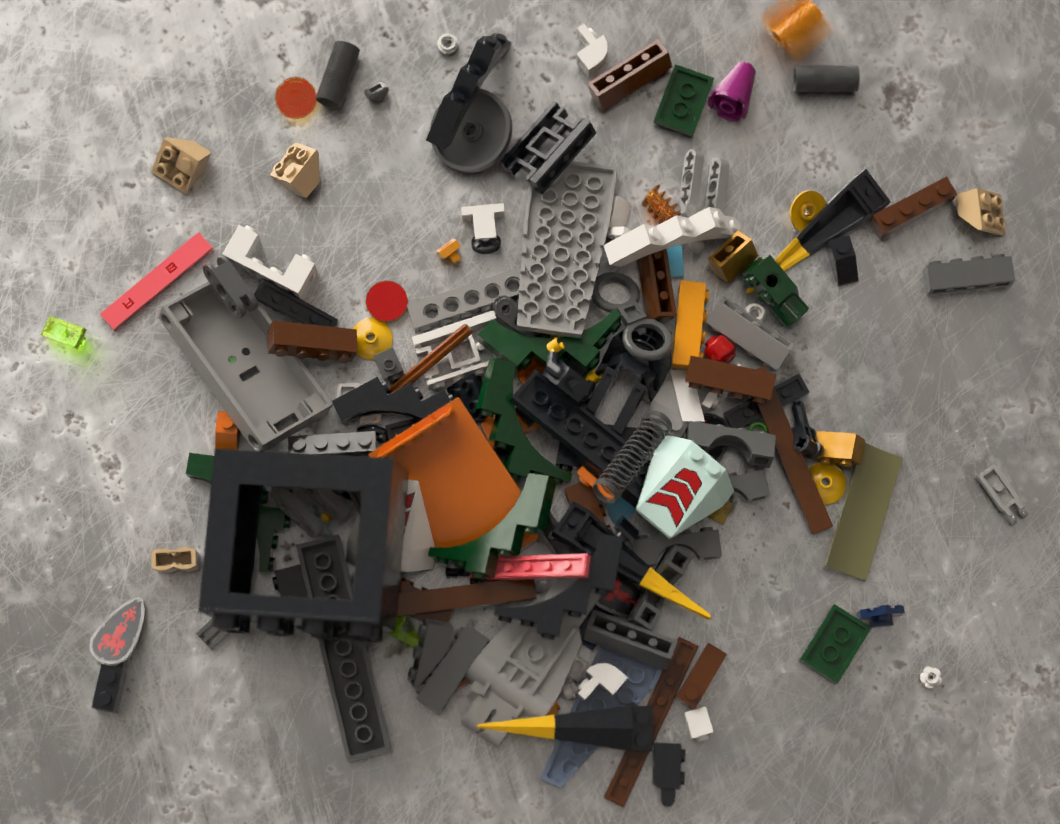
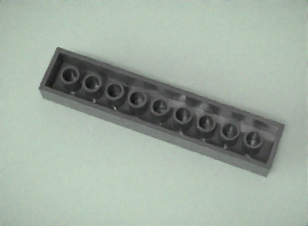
M339 534L296 545L308 598L353 601V586ZM346 629L338 630L337 640L318 639L347 762L350 763L392 752L366 642L357 641L355 637L346 636Z

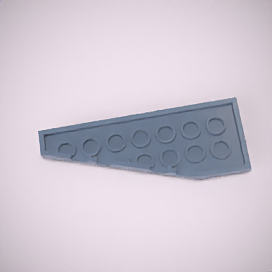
M600 646L591 666L599 663L611 664L628 678L613 696L600 685L593 690L585 701L577 696L570 713L637 706L656 685L662 669ZM587 674L586 678L590 680L591 677ZM557 740L540 779L561 788L599 746Z

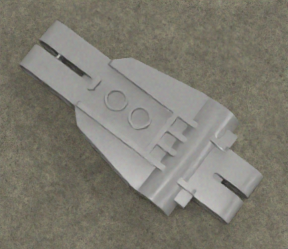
M578 578L557 579L543 601L563 592ZM591 589L587 614L581 615V618L568 616V612L564 611L560 637H554V640L542 639L541 634H537L538 624H534V627H526L520 625L521 621L512 620L511 623H508L483 648L465 675V678L473 683L470 689L477 693L478 697L463 717L461 723L478 734L482 728H478L476 725L486 723L490 716H493L490 723L546 716L559 699L583 644L580 627L602 595L596 594L595 590ZM485 729L481 737L498 748L509 732Z

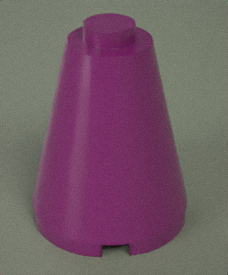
M749 62L737 63L710 94L707 100L708 106L711 110L714 107L718 111L717 115L719 117L734 122L739 121L740 118H746L756 75L753 65Z

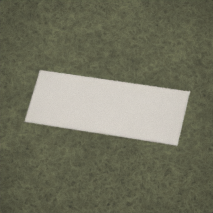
M670 370L682 421L705 422L697 389L689 388V384L685 383L687 370Z

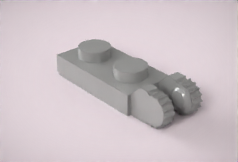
M993 464L976 476L1011 525L1017 523L1016 517L1008 508L1014 504L1015 509L1023 518L1028 516V512L1020 502L1019 496L996 464Z

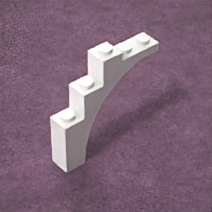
M708 207L689 218L676 215L657 226L643 224L605 244L604 248L609 264L623 267L644 256L677 245L708 239H729L737 231L740 232L741 227L736 218L725 216L720 209Z

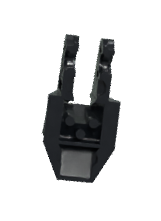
M650 328L638 329L631 335L633 343L638 348L646 351L658 350L664 345L662 335ZM623 331L612 338L595 372L597 376L600 374L603 376L586 407L587 411L596 416L609 390L616 383L619 369L622 371L629 369L635 372L638 380L635 381L633 389L612 428V431L622 437L641 400L651 404L671 369V351L659 360H641L626 350L622 341Z

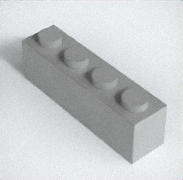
M725 296L718 302L706 321L713 331L721 332L733 344L743 347L750 356L762 360L763 364L770 369L778 370L795 346L793 342Z

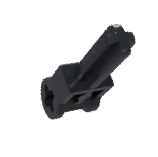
M795 401L792 404L796 426L792 428L794 450L799 453H805L809 459H816L822 452V445L817 439L815 429L809 426L804 403L802 401Z

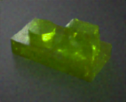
M49 315L40 335L78 349L79 345L83 346L86 341L84 335L87 330L84 327Z
M397 617L396 632H384L414 649L415 646H418V635L411 630L408 633L402 632L406 619L404 617Z

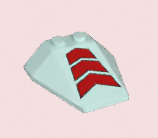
M666 435L665 439L662 440V443L658 445V448L653 453L635 511L671 539L722 508L733 494L734 489L727 470L691 440Z

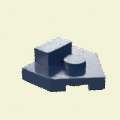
M882 605L873 608V610H870V608L860 610L857 613V618L861 621L869 620V625L872 628L887 627L893 625L892 617L902 616L905 614L903 605H895L894 608H891L890 605Z

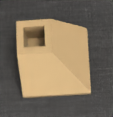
M165 137L151 172L184 194H187L205 170L212 152L195 141Z
M294 143L287 149L282 160L274 166L270 176L296 195L307 198L319 183V152L316 149Z
M979 188L957 194V211L961 218L980 231L1000 236L1006 235V222L1003 217L1001 194Z

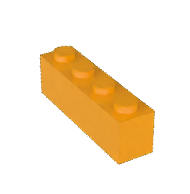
M680 280L671 368L688 370L690 356L703 358V352H700V344L705 342V331H702V323L707 321V310H704V302L708 303L709 290H706V283Z

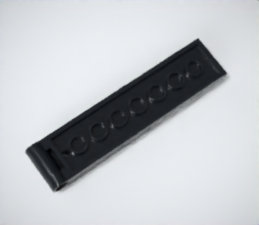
M537 370L530 375L510 399L513 405L578 456L576 461L598 479L626 443L624 439ZM632 447L633 450H634L636 453H638L639 455L645 457V456L642 455L639 451H637L634 447ZM628 451L633 458L642 462L636 454ZM625 456L631 464L638 466L634 460ZM649 459L621 495L634 508L637 507L651 462ZM621 461L625 467L634 471L632 466H630L628 463L624 461ZM618 466V468H619L622 472H624L625 474L631 476L630 473H629L626 469H624V468L621 467V466ZM614 470V472H615L620 478H622V479H624V480L627 481V479L625 478L624 475H622L620 472ZM610 475L614 481L623 485L618 478ZM611 482L618 490H620V489L617 487V485H615L613 482Z

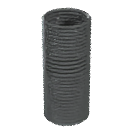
M341 40L335 41L315 97L318 103L334 109L341 107L354 71L353 69L360 54V49L354 44Z
M795 65L793 86L795 92H857L859 89L860 71L858 65Z

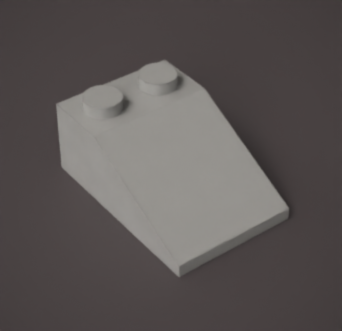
M670 373L644 413L641 423L650 411L662 412L672 423V430L667 435L682 438L690 421H682ZM702 387L701 390H697L701 405L710 391L709 388ZM650 418L651 422L658 424L663 430H667L661 421Z

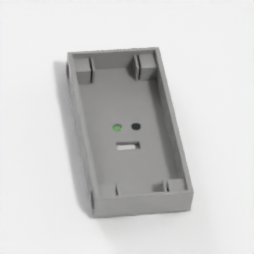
M208 281L162 306L158 318L253 450L266 451L288 438V436H292L326 416L333 404L299 358L296 356L279 357L275 354H268L267 330L272 320L259 303L258 308L250 312L245 308L246 314L241 318H236ZM256 367L260 373L243 382L239 375ZM294 414L298 421L278 432L274 425Z

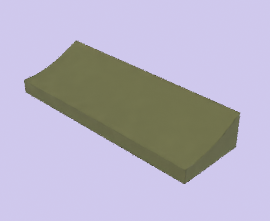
M865 443L861 465L855 464L824 563V569L864 582L867 580L903 457Z

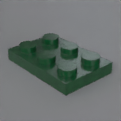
M675 64L653 123L693 137L714 78Z
M833 604L799 661L835 684H838L872 627Z

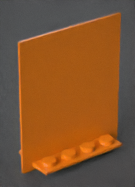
M459 397L412 425V427L401 434H396L393 439L368 454L369 457L394 458L409 473L408 480L419 481L434 545L438 548L463 545L491 531L507 516L522 493Z

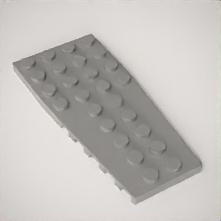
M539 161L535 168L539 169L544 163ZM572 161L543 194L538 193L533 186H529L524 217L517 316L518 330L582 338L609 230L618 167Z

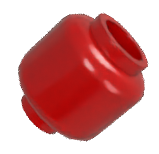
M719 335L718 337L711 336L704 344L707 347L704 355L709 360L729 364L736 356L734 353L736 350L735 345L724 335Z

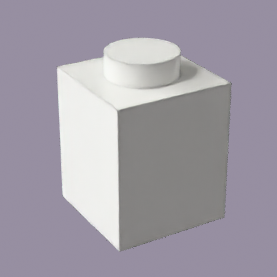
M706 706L683 713L691 740L696 738L697 742L710 739L709 734H712L714 731Z

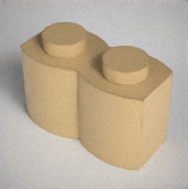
M182 547L174 551L163 548L151 552V564L156 572L169 574L177 570L181 572H194L200 569L199 553L193 548Z

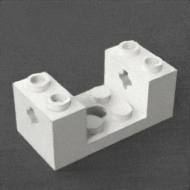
M238 225L222 255L231 262L237 271L259 282L263 278L294 296L305 300L319 275L316 265L313 263L314 260L304 254L302 257L295 254L285 274L282 276L283 273L274 267L269 269L263 266L264 263L256 258L262 248L257 231L247 225L246 227Z

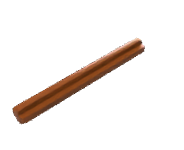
M463 324L389 387L390 392L388 394L410 383L413 384L469 337L473 332L467 324Z

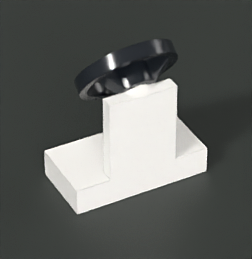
M504 203L461 207L462 221L473 220L475 236L471 240L472 249L480 254L496 252L501 247V239L496 234L494 218L505 217ZM495 246L491 249H479L480 247Z

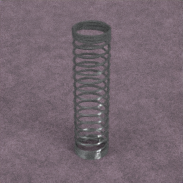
M650 411L607 466V469L600 475V478L593 484V491L601 501L608 504L616 503L622 492L626 490V487L633 481V478L640 472V469L644 467V463L647 462L651 454L658 448V445L665 439V436L672 430V423L665 414L659 411ZM650 418L661 421L667 430H663L658 424L651 422ZM646 428L653 430L660 438L654 437ZM642 432L651 436L656 441V443L648 440ZM639 437H641V438L645 439L646 441H648V442L652 445L653 448L648 447L647 445H645V444L639 439ZM635 442H638L645 446L649 452H646L639 448V446ZM632 446L642 451L645 457L636 453ZM628 451L636 454L642 462L633 458ZM625 456L634 460L638 466L631 464ZM621 461H624L628 463L630 466H632L634 471L625 467ZM618 466H621V467H623L624 469H626V470L630 473L631 476H629V475L625 474L624 472H622V471L618 468ZM614 470H616V471L620 472L622 475H624L625 478L627 479V481L624 480V479H622V478H620V477L614 472ZM610 475L618 478L623 485L614 481ZM611 482H613L615 485H617V487H618L620 490H618ZM597 484H601L608 494L616 498L610 499L604 496L598 489ZM603 485L608 487L614 494L607 491Z

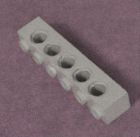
M521 267L407 304V310L415 334L432 331V328L437 326L444 327L453 324V321L458 319L462 321L472 318L473 314L479 312L484 314L493 311L492 306L495 298L487 296V293L491 290L497 291L499 293L498 296L506 295L514 301L519 300V289L512 292L507 287L510 284H517L520 287ZM470 297H476L479 301L475 305H470L467 303V300ZM449 304H456L458 306V309L454 312H450L446 308ZM431 310L438 313L437 317L433 319L428 318L426 314Z

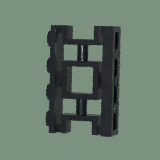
M554 101L545 109L537 121L531 125L528 131L519 138L511 150L504 155L500 163L506 173L513 176L520 169L529 173L525 177L528 185L533 186L538 193L543 194L597 134L591 121L581 117L574 124L566 121L565 119L568 116L566 109L560 107ZM555 124H557L559 127L555 130V132L550 130ZM566 131H569L570 135L566 139L562 137ZM549 138L556 142V144L545 155L538 151V149ZM529 154L532 157L526 163L523 159ZM539 161L544 163L539 169L535 168Z

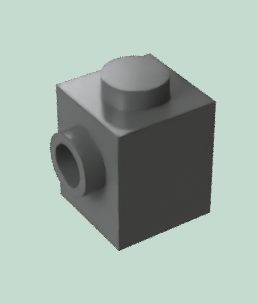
M393 347L373 356L383 381L386 383H395L404 375V370Z

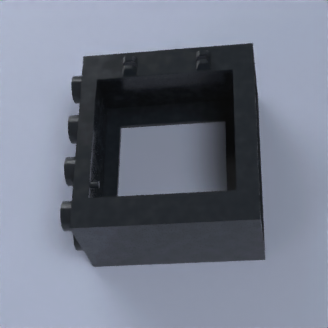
M215 449L198 612L212 617V628L223 629V632L250 634L251 623H257L256 630L267 632V635L294 637V627L301 626V633L310 634L312 638L337 640L338 630L346 629V636L355 637L357 641L382 642L383 631L396 632L409 473L394 458ZM261 486L362 491L353 601L251 594Z

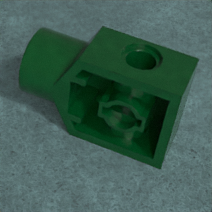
M770 254L759 256L741 272L744 276L742 278L744 283L749 288H754L758 293L756 294L758 300L764 305L767 304L785 327L795 323L808 311L809 307L799 296L798 287Z

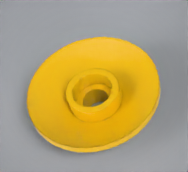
M807 190L800 193L792 202L790 219L797 230L802 231L826 205V201L820 193Z
M367 318L361 320L353 327V329H357L358 353L356 355L360 358L374 360V355L391 348L393 336L385 322L376 318ZM369 334H373L375 336V338L372 341H369L367 339V336Z
M820 462L809 468L824 505L837 502L846 490V478L842 470L834 464L829 466L823 465ZM822 479H828L829 485H823Z

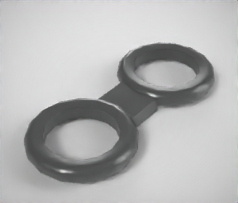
M609 272L599 275L596 278L592 301L600 309L608 313L615 309L621 314V320L626 326L622 337L626 350L634 357L647 361L659 360L668 355L673 347V336L663 323L647 318L638 304L640 290L637 284L629 276L622 273ZM607 282H619L629 289L631 298L625 303L613 304L601 297L599 288ZM650 328L662 335L664 345L658 350L646 351L638 348L633 343L631 335L638 329Z

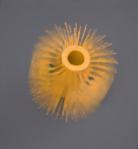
M796 0L792 5L789 2V7H786L785 10L782 7V12H779L778 15L775 13V17H772V19L770 13L769 15L764 13L770 18L768 22L773 23L767 26L769 29H772L770 32L774 37L770 39H775L779 45L788 49V53L790 51L792 53L796 52V50L798 51L799 46H805L808 38L811 41L813 38L814 40L819 39L820 36L827 39L824 37L826 36L824 33L828 32L823 30L826 28L824 25L827 21H824L822 18L823 15L814 4V1ZM806 47L802 48L804 52L805 50L809 51Z

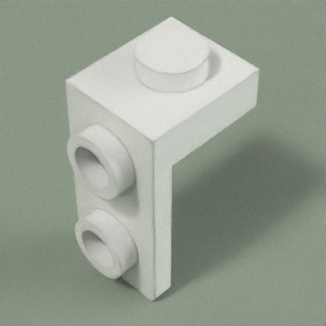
M620 196L614 197L607 234V237L612 240L631 231L625 227L631 203Z

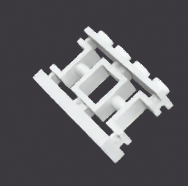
M494 310L413 336L412 342L417 356L429 354L432 351L429 345L443 342L463 324H467L472 331L484 328L491 319L496 321ZM471 334L463 342L469 340L474 358L455 364L451 352L448 353L437 364L449 361L453 373L440 376L437 364L433 366L434 371L424 374L428 389L440 390L446 387L445 384L455 383L469 373H475L476 377L485 375L489 361L481 363L478 351L486 348L479 342L475 343Z

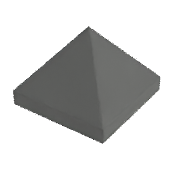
M381 81L364 92L371 100L383 102L389 88Z

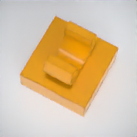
M452 239L436 251L440 259L448 257L452 264L461 260L456 252L461 246L455 239Z

